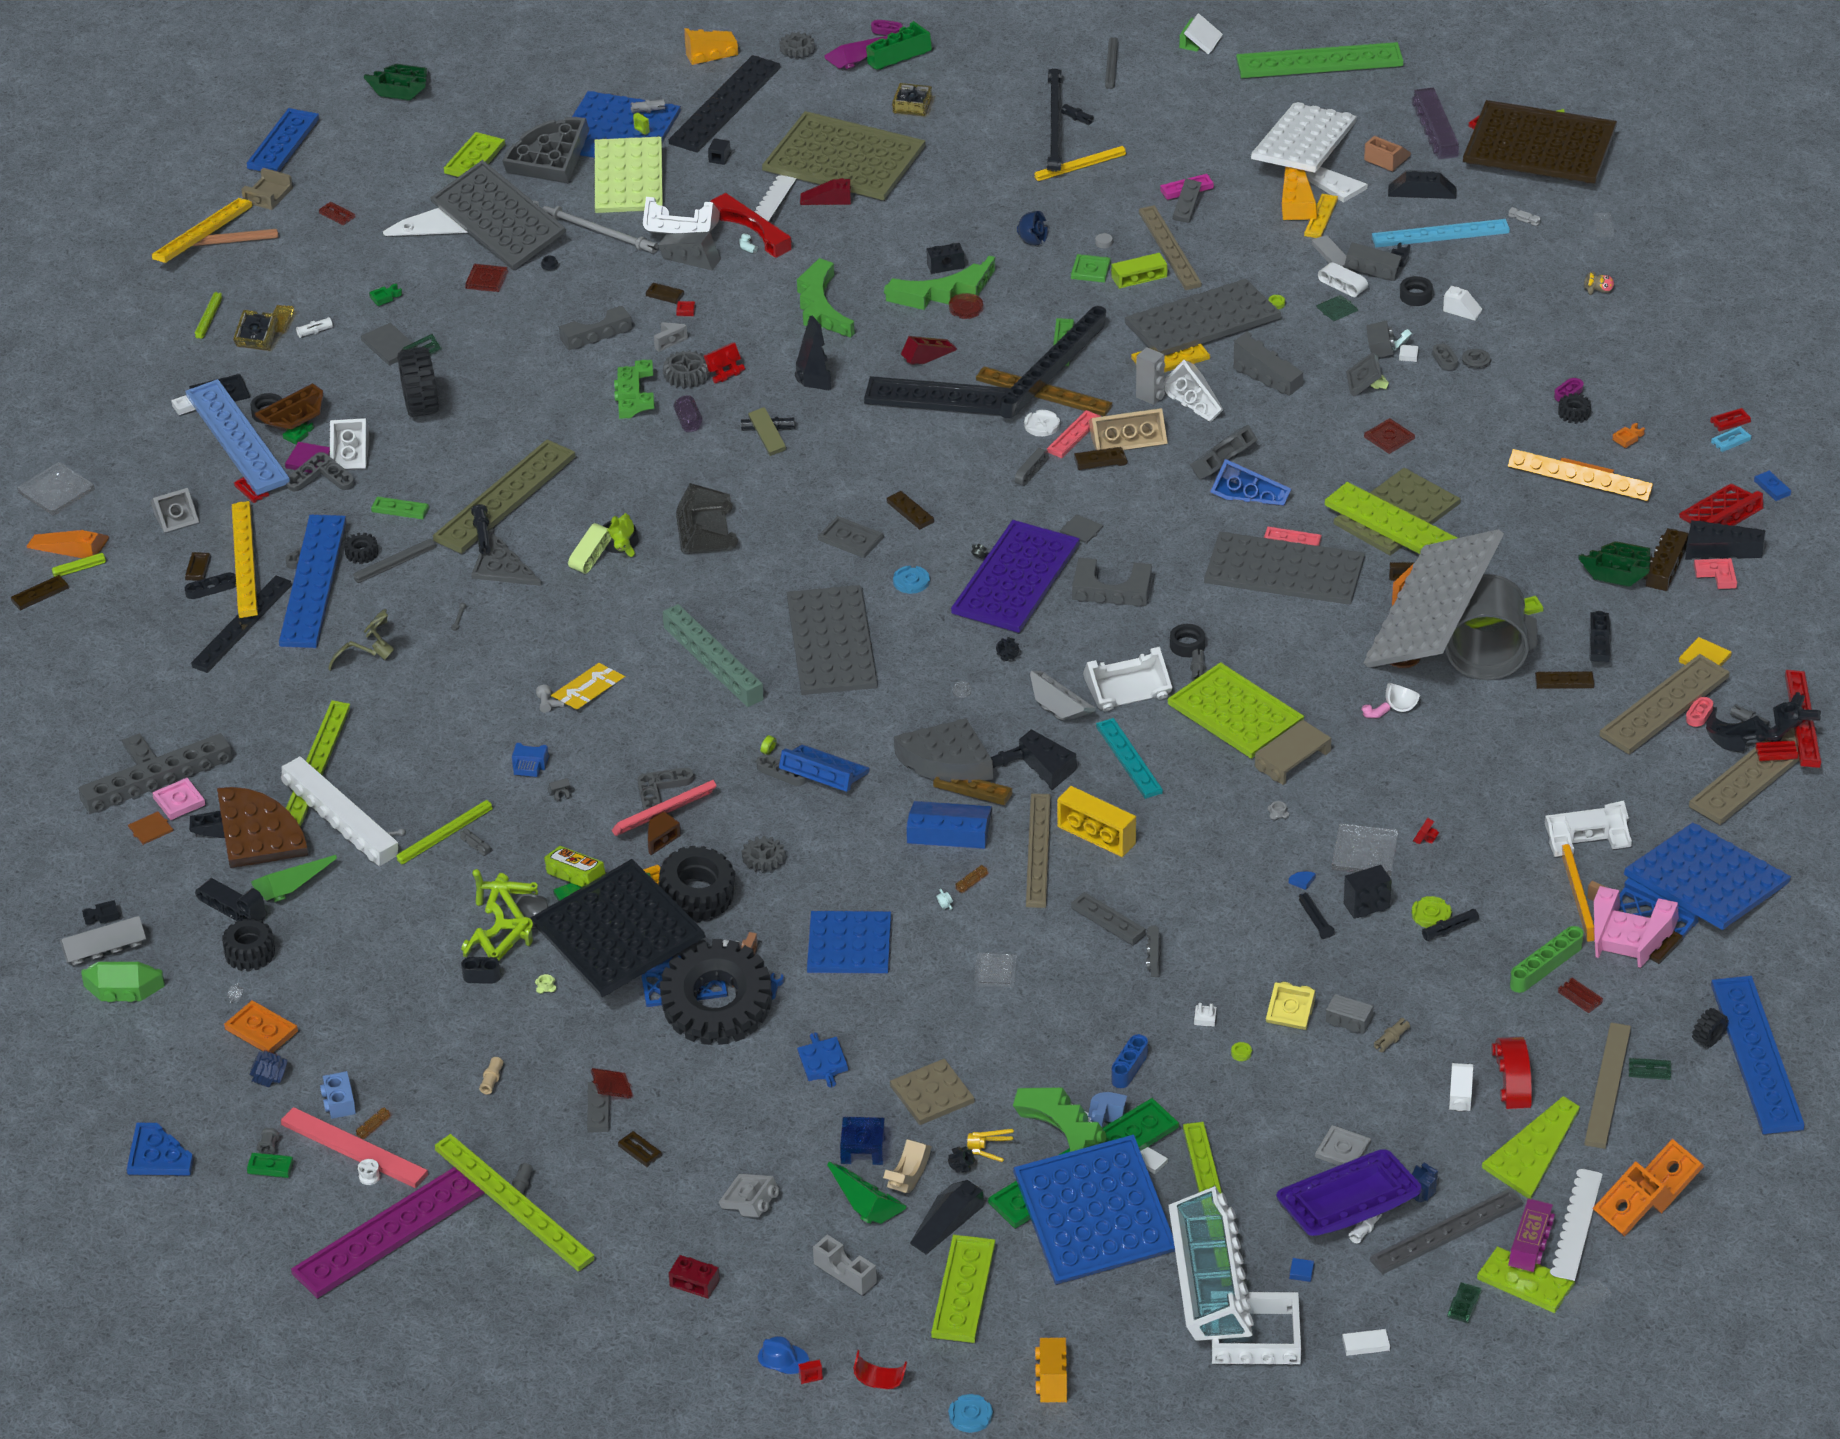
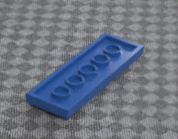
M288 108L246 163L247 169L261 171L262 168L280 172L317 123L319 114Z

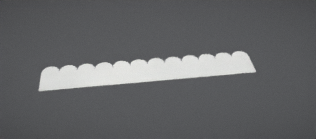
M783 175L777 176V181L773 182V186L769 187L770 191L766 192L767 196L763 197L765 201L759 202L762 206H757L756 210L758 211L754 212L769 221L796 178Z
M1579 1169L1576 1172L1580 1178L1574 1180L1577 1187L1572 1188L1574 1195L1569 1198L1572 1204L1568 1205L1567 1210L1570 1213L1565 1215V1220L1568 1222L1562 1225V1228L1566 1231L1560 1233V1237L1563 1240H1560L1557 1245L1561 1249L1555 1251V1255L1558 1258L1553 1260L1555 1267L1550 1270V1273L1555 1277L1573 1281L1576 1278L1602 1178L1601 1173L1586 1169Z

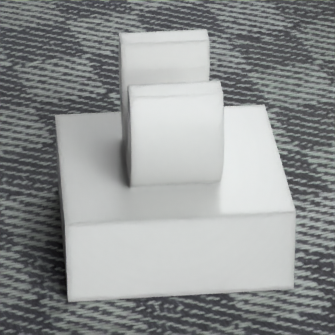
M1202 1003L1196 1005L1194 1025L1215 1026L1216 1007L1213 1004H1210V1006H1202Z

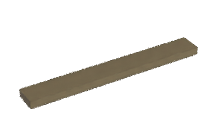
M1155 205L1140 208V216L1183 288L1189 290L1201 287L1200 279Z
M1031 794L1026 907L1046 908L1050 794Z
M1610 1023L1585 1138V1146L1606 1149L1631 1031L1630 1025Z

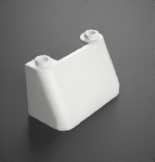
M646 197L643 226L649 232L664 234L711 232L719 221L720 211L714 203L704 202L702 209L695 210L694 218L669 216L668 209L657 205L654 197Z
M1160 647L1151 648V654L1144 656V654H1140L1139 658L1105 665L1102 662L1098 666L1096 660L1087 662L1083 675L1098 709L1109 711L1120 705L1153 698L1159 700L1167 698L1172 690V685Z

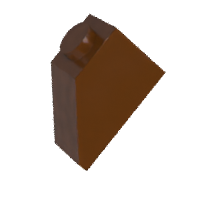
M664 811L649 821L648 852L650 855H653L680 837V823Z

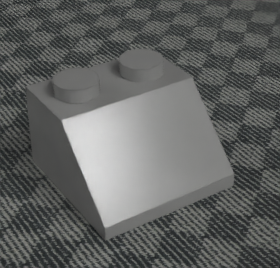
M188 488L155 497L150 501L155 517L164 533L199 523Z

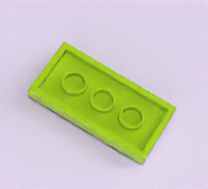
M475 132L446 164L444 173L459 177L481 160L489 164L505 146V139Z
M1497 1246L1477 1274V1279L1556 1313L1574 1287L1575 1281L1555 1277L1550 1273L1551 1269L1536 1264L1534 1272L1508 1266L1511 1252Z

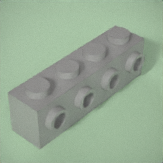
M137 916L60 940L66 963L72 962V965L84 962L83 958L91 956L92 959L104 956L103 952L108 950L111 951V954L122 951V946L130 944L131 948L142 945L141 940H145L146 937L140 917Z

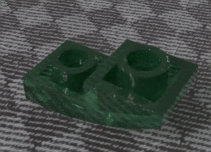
M1460 1282L1447 1317L1469 1323L1480 1298L1481 1288Z

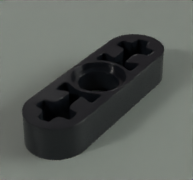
M228 572L188 583L184 587L185 595L188 599H198L236 587V574Z

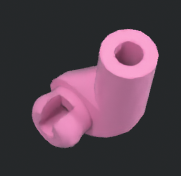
M1383 703L1376 709H1372L1370 704L1362 707L1363 716L1366 718H1380L1390 710L1388 703Z

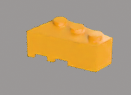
M1040 1338V1347H1035V1360H1040V1364H1035L1036 1377H1040V1381H1036V1394H1040V1402H1067L1066 1338Z

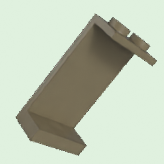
M1302 720L1256 752L1255 767L1260 772L1270 776L1272 780L1284 785L1286 784V773L1313 753L1320 751L1327 755L1331 752V737Z

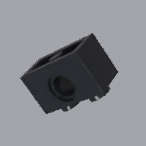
M960 243L926 248L927 266L931 274L964 269V251Z

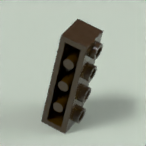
M1667 528L1665 534L1661 535L1659 546L1655 547L1654 557L1650 558L1649 573L1643 577V579H1646V587L1668 591L1686 551L1689 533Z

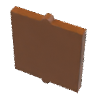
M158 811L128 824L129 829L133 832V836L137 837L143 845L173 832V828L168 824V820L164 819Z

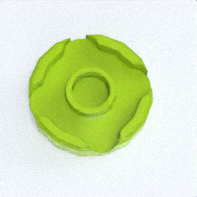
M1426 896L1418 902L1415 901L1411 909L1412 918L1415 923L1426 928L1435 925L1439 920L1444 921L1451 918L1452 914L1451 906L1447 905L1442 898L1435 896Z

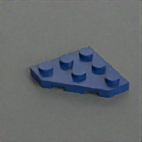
M136 1123L127 1164L128 1175L191 1174L193 1164L192 1153L184 1150L180 1143L173 1136L165 1133L158 1123Z

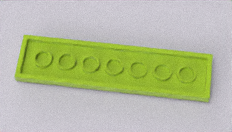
M1349 482L1343 484L1325 499V506L1421 554L1420 551L1425 545L1457 539V537Z

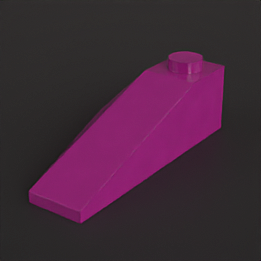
M888 36L844 44L827 53L824 57L837 68H846L848 70L854 68L856 63L867 57L866 46L881 38L887 39Z

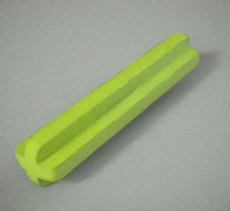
M99 553L53 567L52 574L54 577L57 575L64 576L104 564L106 559L103 553Z

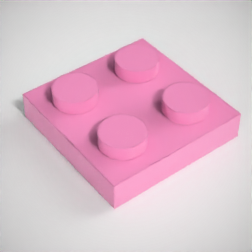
M188 778L152 792L154 800L170 820L205 806L204 798Z

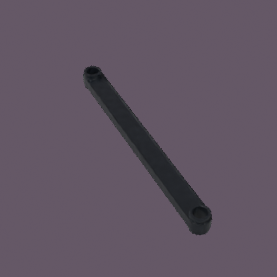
M1052 68L1048 69V82H1051V140L1047 170L1057 172L1061 171V158L1058 157V83H1061L1062 70Z

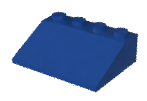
M914 801L907 821V843L985 849L992 806Z

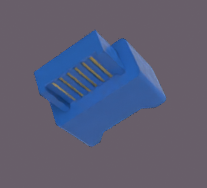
M516 743L512 754L514 775L538 777L539 771L545 770L548 762V746L532 747Z

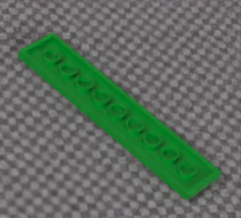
M1151 1098L1102 1129L1106 1133L1105 1142L1134 1135L1138 1147L1142 1151L1178 1129L1179 1122ZM1070 1148L1065 1150L1061 1154L1070 1152ZM1017 1181L988 1198V1203L1014 1229L1031 1219Z

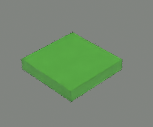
M1077 254L1071 272V279L1105 283L1111 258Z

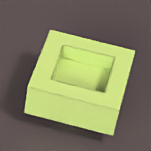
M1381 375V378L1370 386L1375 389H1379V387L1386 389L1389 382Z

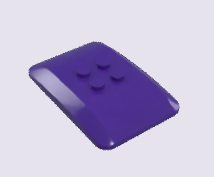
M1380 1149L1280 1189L1276 1196L1279 1203L1305 1233L1317 1236L1342 1230L1387 1212L1419 1195L1422 1187L1392 1152Z

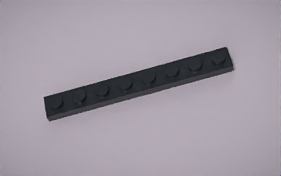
M275 575L257 594L258 615L239 618V615H237L191 662L192 668L208 673L292 586L291 580Z

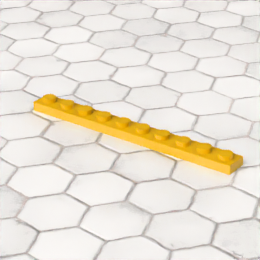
M250 501L232 504L239 618L258 615Z

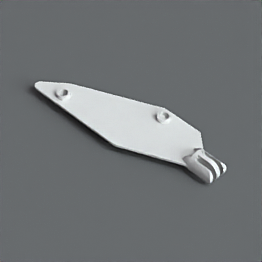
M440 208L401 220L383 231L385 236L468 233Z

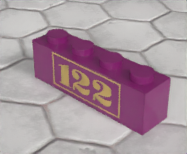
M1527 1199L1511 1248L1508 1266L1534 1272L1536 1264H1541L1543 1252L1545 1251L1547 1239L1549 1238L1551 1226H1553L1555 1214L1552 1213L1553 1204Z

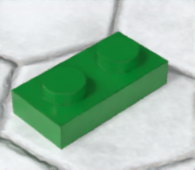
M252 1153L247 1165V1173L289 1178L294 1163L293 1157Z

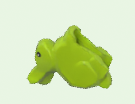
M624 513L620 518L614 516L611 519V526L607 529L614 540V547L618 551H625L628 556L633 557L635 552L630 545L629 538L634 532V524L627 513Z

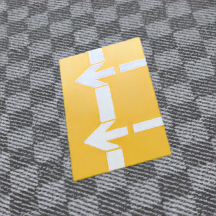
M597 663L551 696L575 709H579L625 676L601 663Z

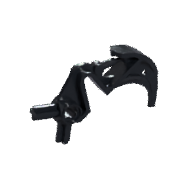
M1796 692L1791 702H1783L1773 707L1775 726L1772 728L1768 727L1758 716L1739 723L1722 722L1716 718L1717 707H1713V711L1706 722V730L1710 738L1723 749L1744 751L1749 740L1757 739L1758 742H1762L1767 739L1769 742H1779L1785 733L1791 728L1799 726L1803 720L1820 721L1821 710H1803L1801 706L1805 696L1801 695L1800 692Z

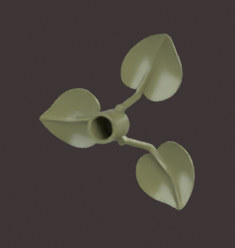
M386 608L380 611L364 630V633L368 631L366 638L373 633L378 639L372 645L374 650L352 641L347 642L333 655L328 667L330 671L337 656L351 646L370 652L374 656L377 653L383 660L391 654L394 648L376 632L377 627L387 623L388 614Z

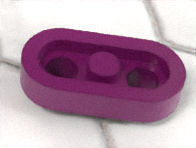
M879 19L871 23V31L881 35L896 34L903 27L899 22Z
M1578 378L1566 380L1555 389V400L1559 402L1561 397L1563 398L1564 395L1568 396L1570 393L1572 395L1578 393L1579 395L1583 391V381Z

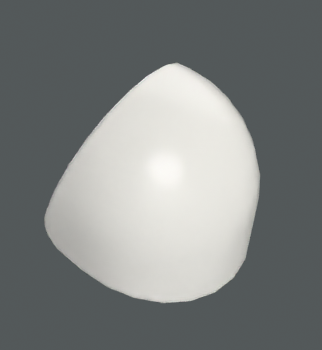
M1388 683L1385 697L1392 709L1406 712L1417 704L1420 694L1408 688Z

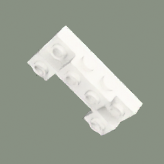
M1623 806L1545 816V827L1550 837L1549 844L1554 857L1562 856V845L1569 844L1572 854H1574L1572 843L1608 839L1612 849L1632 846Z

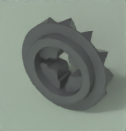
M1470 349L1462 355L1463 364L1467 365L1468 368L1474 367L1476 369L1479 367L1483 369L1484 366H1488L1490 355L1481 349Z

